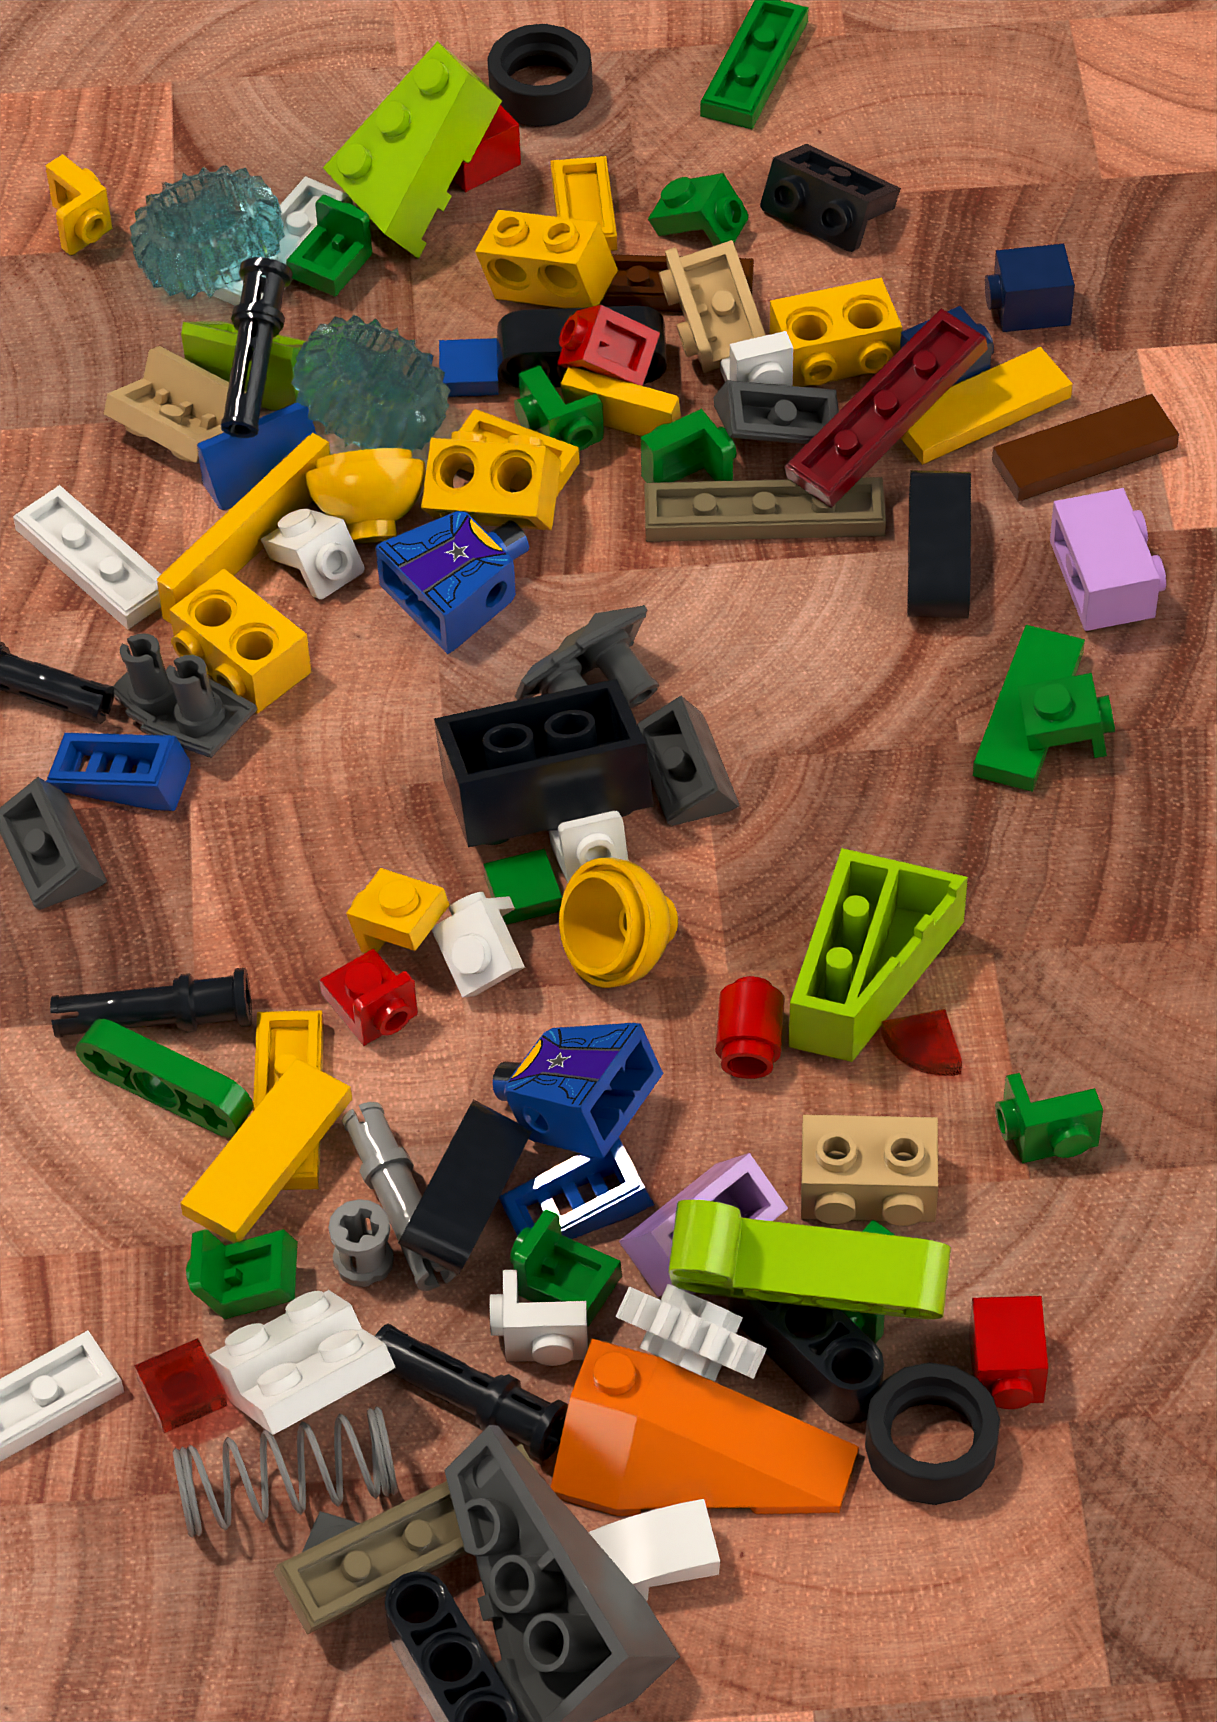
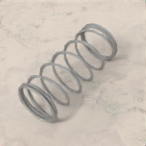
M376 1406L374 1410L370 1407L367 1410L372 1442L373 1482L349 1420L343 1414L339 1413L334 1427L336 1492L311 1427L303 1421L300 1423L297 1431L299 1502L274 1436L264 1429L260 1437L262 1511L257 1502L238 1447L234 1440L226 1437L223 1443L222 1455L224 1519L197 1449L190 1444L187 1449L183 1446L180 1450L175 1447L173 1458L188 1535L193 1538L195 1534L198 1536L202 1534L192 1478V1456L218 1525L225 1531L231 1525L230 1449L253 1511L259 1521L265 1522L269 1512L267 1439L274 1453L293 1508L298 1514L302 1515L306 1509L304 1430L334 1505L339 1507L343 1502L342 1423L349 1436L370 1495L377 1499L381 1486L385 1496L388 1497L390 1493L395 1496L397 1493L396 1476L381 1408Z

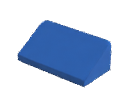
M304 400L260 417L258 422L259 431L255 437L238 438L222 433L197 444L202 483L219 509L227 510L232 508L308 435L312 433L317 435L308 406Z

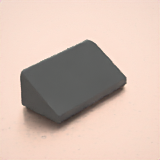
M727 380L713 397L714 407L729 438L807 444L839 412L837 392L831 389Z
M679 696L637 723L646 742L650 779L668 824L675 826L726 813L740 806L707 721L701 711L689 701Z
M37 777L0 807V834L34 907L39 910L95 890L107 882L76 814L62 790Z

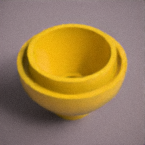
M377 448L348 451L322 457L316 461L317 468L306 473V483L310 496L320 510L327 515L343 519L354 544L383 542L397 536L395 522L406 515L418 501L424 488L426 467L425 461L412 458L411 450Z
M617 858L593 859L578 868L566 886L559 913L560 936L571 965L585 981L602 988L621 987L643 978L659 961L667 944L674 938L678 927L676 908L673 902L664 895L657 882L637 864Z

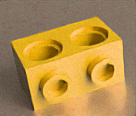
M498 210L475 250L494 298L499 300L560 308L593 307L600 304L618 271L600 223L596 221Z
M882 277L770 301L769 335L786 331L793 345V386L821 385L839 379L877 373L900 350L902 325Z
M453 431L451 439L431 438L421 508L435 520L453 512L462 511L467 512L479 525L501 526L507 521L512 520L524 529L552 531L561 460L547 446H544L542 439L532 436L511 435L509 436L508 443L487 442V437L479 433ZM474 465V475L471 481L463 487L454 488L453 479L456 472L463 466ZM523 469H532V478L529 485L519 492H510V483L514 475Z
M222 569L169 609L173 630L171 643L176 654L179 657L195 655L202 658L208 669L207 674L215 682L232 690L234 694L240 695L255 704L258 709L255 712L256 714L260 713L312 673L307 634L225 569Z

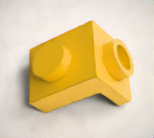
M62 154L45 165L52 206L57 209L56 220L61 248L69 255H74L90 243L99 240L113 228L106 188L101 185L92 171L87 168L81 169Z
M380 868L366 888L356 895L346 915L362 953H366L373 948L378 952L385 942L416 951L450 904L444 888Z

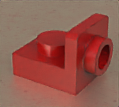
M603 305L577 310L568 318L561 330L559 345L562 347L558 359V365L564 368L584 367L600 375L643 386L660 332Z
M374 948L319 979L322 996L363 1046L382 1035L388 1036L400 1031L407 1025L410 1019L418 1015L415 981L407 971L395 975Z

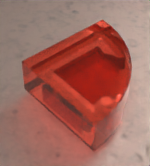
M945 1009L882 1021V1038L888 1049L901 1062L927 1074L938 1076L961 1075L962 1059Z

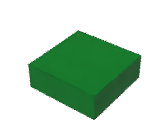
M545 848L483 864L484 878L491 897L510 896L515 907L514 910L502 916L506 925L560 911L562 895Z

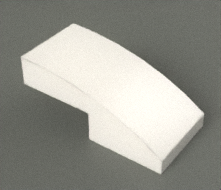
M704 1499L651 1510L607 1524L589 1532L646 1601H648L649 1587L719 1575L720 1558Z

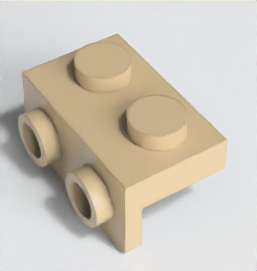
M733 240L683 257H679L676 247L665 250L668 269L659 272L660 281L669 306L679 303L685 322L676 324L686 357L697 355L703 373L720 368L721 360L730 358V344L766 336Z
M158 346L150 349L148 352L144 377L107 394L104 415L125 425L126 430L140 437H147L170 449L171 453L178 459L199 463L197 444L224 433L220 425L224 417L229 382Z

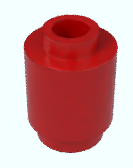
M755 976L739 978L734 983L725 986L719 995L715 1052L721 1059L723 1071L734 1077L745 1079L765 1077L773 1071L774 1063L781 1056L785 997L779 989L772 986L764 978Z

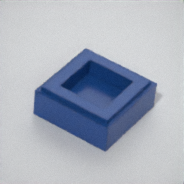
M497 338L439 340L441 397L499 395Z

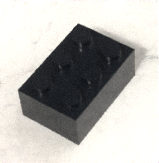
M617 679L434 718L443 781L468 848L483 844L498 845L508 841L510 838L541 831L558 830V826L563 822L606 812L618 811L621 817H624L633 811L654 807L646 742Z

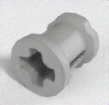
M357 1199L344 1203L332 1214L328 1227L331 1242L335 1246L333 1263L343 1281L352 1286L366 1287L374 1282L385 1279L392 1270L394 1255L387 1242L390 1234L389 1218L380 1205L370 1200ZM366 1218L370 1219L371 1230H367ZM352 1256L356 1258V1269L353 1267Z

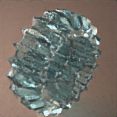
M227 165L221 166L216 172H209L204 166L199 174L187 176L182 173V179L173 184L163 182L162 192L160 194L147 195L146 206L134 211L136 222L130 226L131 242L135 249L133 250V255L138 267L142 268L144 275L151 281L153 287H163L168 296L176 295L182 291L188 300L199 292H205L209 298L214 295L216 290L228 288L233 292L234 284L242 280L239 276L241 262L248 258H269L281 252L279 242L285 237L283 230L284 222L281 216L282 210L271 188L264 183L261 176H251L246 168L238 169L232 173Z
M353 315L348 321L334 317L329 324H320L316 331L310 334L308 340L303 343L296 356L297 362L293 368L294 377L291 382L299 391L296 401L302 406L309 408V420L319 421L325 426L324 435L335 434L343 439L345 447L352 443L359 446L362 450L377 448L422 450L425 444L430 442L446 418L445 412L449 407L447 398L450 389L443 383L445 372L440 368L432 366L434 355L421 352L416 347V339L406 340L399 335L397 327L390 331L383 328L377 319H374L369 324H365L356 315Z

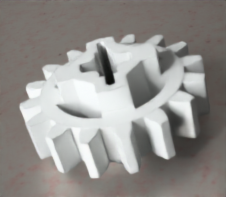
M667 1284L661 1300L628 1287L616 1314L617 1318L646 1331L639 1348L714 1382L722 1365L754 1379L767 1348L736 1334L743 1317L670 1284Z

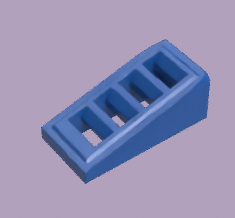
M64 733L46 782L62 790L64 793L151 810L175 811L189 775L191 763L176 736ZM84 755L91 756L86 771L78 772ZM112 760L109 772H105L108 761ZM133 765H138L136 772L131 773Z
M619 1137L604 1158L580 1153L499 1197L517 1236L525 1227L532 1228L535 1223L527 1206L539 1202L543 1211L548 1209L559 1214L561 1233L570 1239L622 1221L655 1205ZM615 1173L621 1185L609 1191L603 1178ZM590 1183L597 1198L585 1203L578 1187ZM561 1193H565L573 1209L561 1216L552 1198Z

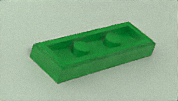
M754 0L700 102L701 117L753 129L808 23L809 7L781 0Z
M1025 625L974 760V777L1033 792L1049 747L1029 751L1018 686L1075 676L1084 653L1085 639Z

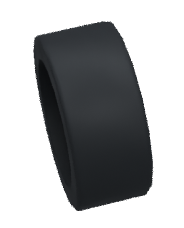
M534 24L516 28L498 39L493 44L487 57L489 88L502 100L500 105L519 124L534 127L552 126L573 119L587 107L593 93L590 48L579 35L565 27L550 24ZM534 65L555 66L570 73L561 81L550 85L538 86L520 83L510 77L516 71Z
M929 1362L904 1367L885 1379L870 1400L866 1422L865 1449L871 1470L887 1489L908 1501L938 1505L961 1500L981 1487L994 1468L1000 1417L993 1396L978 1378L956 1366ZM924 1404L947 1406L962 1414L972 1425L974 1432L973 1445L967 1453L953 1461L938 1464L917 1461L900 1452L893 1443L891 1437L892 1422L897 1415L910 1407Z

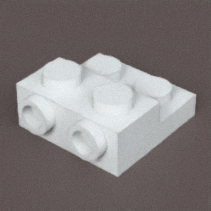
M330 1290L324 1293L322 1291H312L295 1298L286 1306L285 1314L265 1325L254 1323L239 1328L225 1339L226 1345L209 1354L229 1401L272 1435L396 1368L386 1344L362 1329L352 1305Z

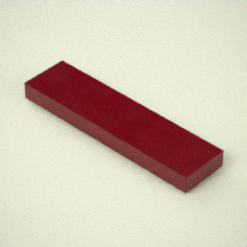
M941 308L785 465L787 478L832 508L987 351L986 337Z

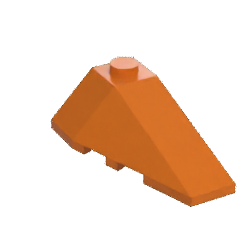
M592 1338L569 1399L550 1488L562 1501L614 1516H634L641 1514V1509H659L700 1499L705 1500L707 1508H750L754 1514L840 1513L859 1455V1446L663 1358Z

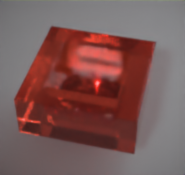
M198 1338L134 1365L137 1379L163 1433L228 1406L225 1391Z

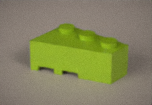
M437 41L326 163L323 169L369 215V218L385 235L419 259L427 244L422 240L427 227L437 209L444 212L452 195L446 192L461 163L469 164L502 100L467 65Z
M841 848L790 1001L789 1047L853 1062L964 923L968 877Z

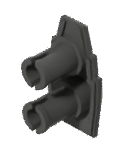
M645 605L595 613L586 626L568 635L556 651L532 665L520 682L515 694L516 699L521 700L537 694L544 695L586 686L588 684L582 678V675L599 667L608 681L618 680L630 709L646 701L657 691L659 684L651 677L630 648L634 644V639L644 618H646L648 610Z
M143 633L127 638L131 652L128 645L122 643L120 646V655L125 663L127 672L113 685L114 697L127 708L125 711L126 715L142 725L140 727L142 732L149 735L176 736L184 749L212 758L258 710L257 706L209 679L206 663L199 656H181L174 660L177 670L171 665L165 669L159 642L153 635Z

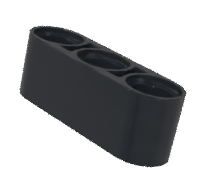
M648 306L607 307L660 332L643 384L659 379L667 368L665 322L663 316L657 310ZM585 308L519 310L503 316L497 326L498 373L500 379L507 385L520 388L519 373L541 366L554 388L561 387V382L567 368L558 365V359L562 347L559 345L560 333L568 318L577 310ZM577 367L578 369H582V370H585V371L593 372V371H591V370H589V369H586V368H584V367Z
M911 470L909 486L907 617L968 619L971 585V472Z
M473 1099L398 1244L459 1275L477 1243L532 1130Z
M728 1297L729 1311L743 1317L739 1328L755 1343L767 1348L765 1353L829 1416L847 1424L862 1423L867 1420L870 1400L883 1382V1355L878 1346L841 1310ZM797 1330H809L817 1335L802 1338L793 1333ZM854 1375L861 1377L865 1381L849 1384L842 1382L839 1378Z
M421 1571L409 1572L394 1580L385 1596L389 1638L395 1653L434 1721L518 1722V1713L512 1698L446 1585L437 1576ZM417 1610H426L435 1614L431 1619L422 1623H410L404 1620L405 1616ZM451 1667L462 1668L469 1672L465 1677L454 1682L443 1681L436 1677L441 1671Z

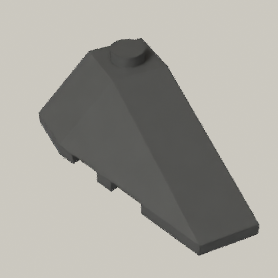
M489 1425L444 1470L464 1549L467 1553L475 1555L485 1595L477 1598L483 1621H492L502 1660L494 1663L496 1673L515 1704L520 1722H593L636 1700L680 1658L645 1598L499 1426Z

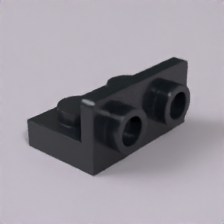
M804 144L773 157L760 207L763 211L848 252H853L861 246L868 220L895 209L901 188L809 144Z

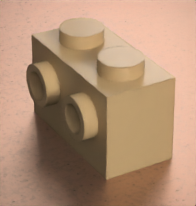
M803 1115L801 1219H818L828 1224H843L851 1220L887 1221L899 1226L936 1221L938 1197V1117Z

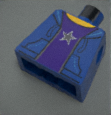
M456 511L376 545L379 585L449 654L513 601L516 595L513 560L529 551V543L521 527L512 520L487 533L467 512Z
M641 1023L551 1028L544 1032L522 1063L501 1062L493 1075V1090L499 1100L508 1101L517 1122L532 1130L529 1137L530 1141L592 1157L604 1158L662 1077L663 1071Z

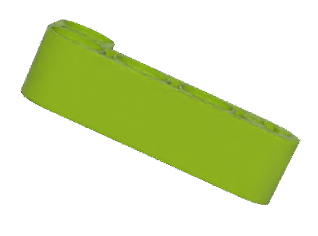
M707 1200L678 1201L668 1273L673 1286L695 1293L914 1319H941L944 1316L951 1247L941 1242L920 1238L742 1218L740 1210L732 1205Z

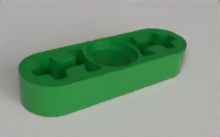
M107 1019L95 1020L75 1047L80 1061L100 1078L217 1135L224 1137L235 1135L254 1108L249 1094L234 1080Z

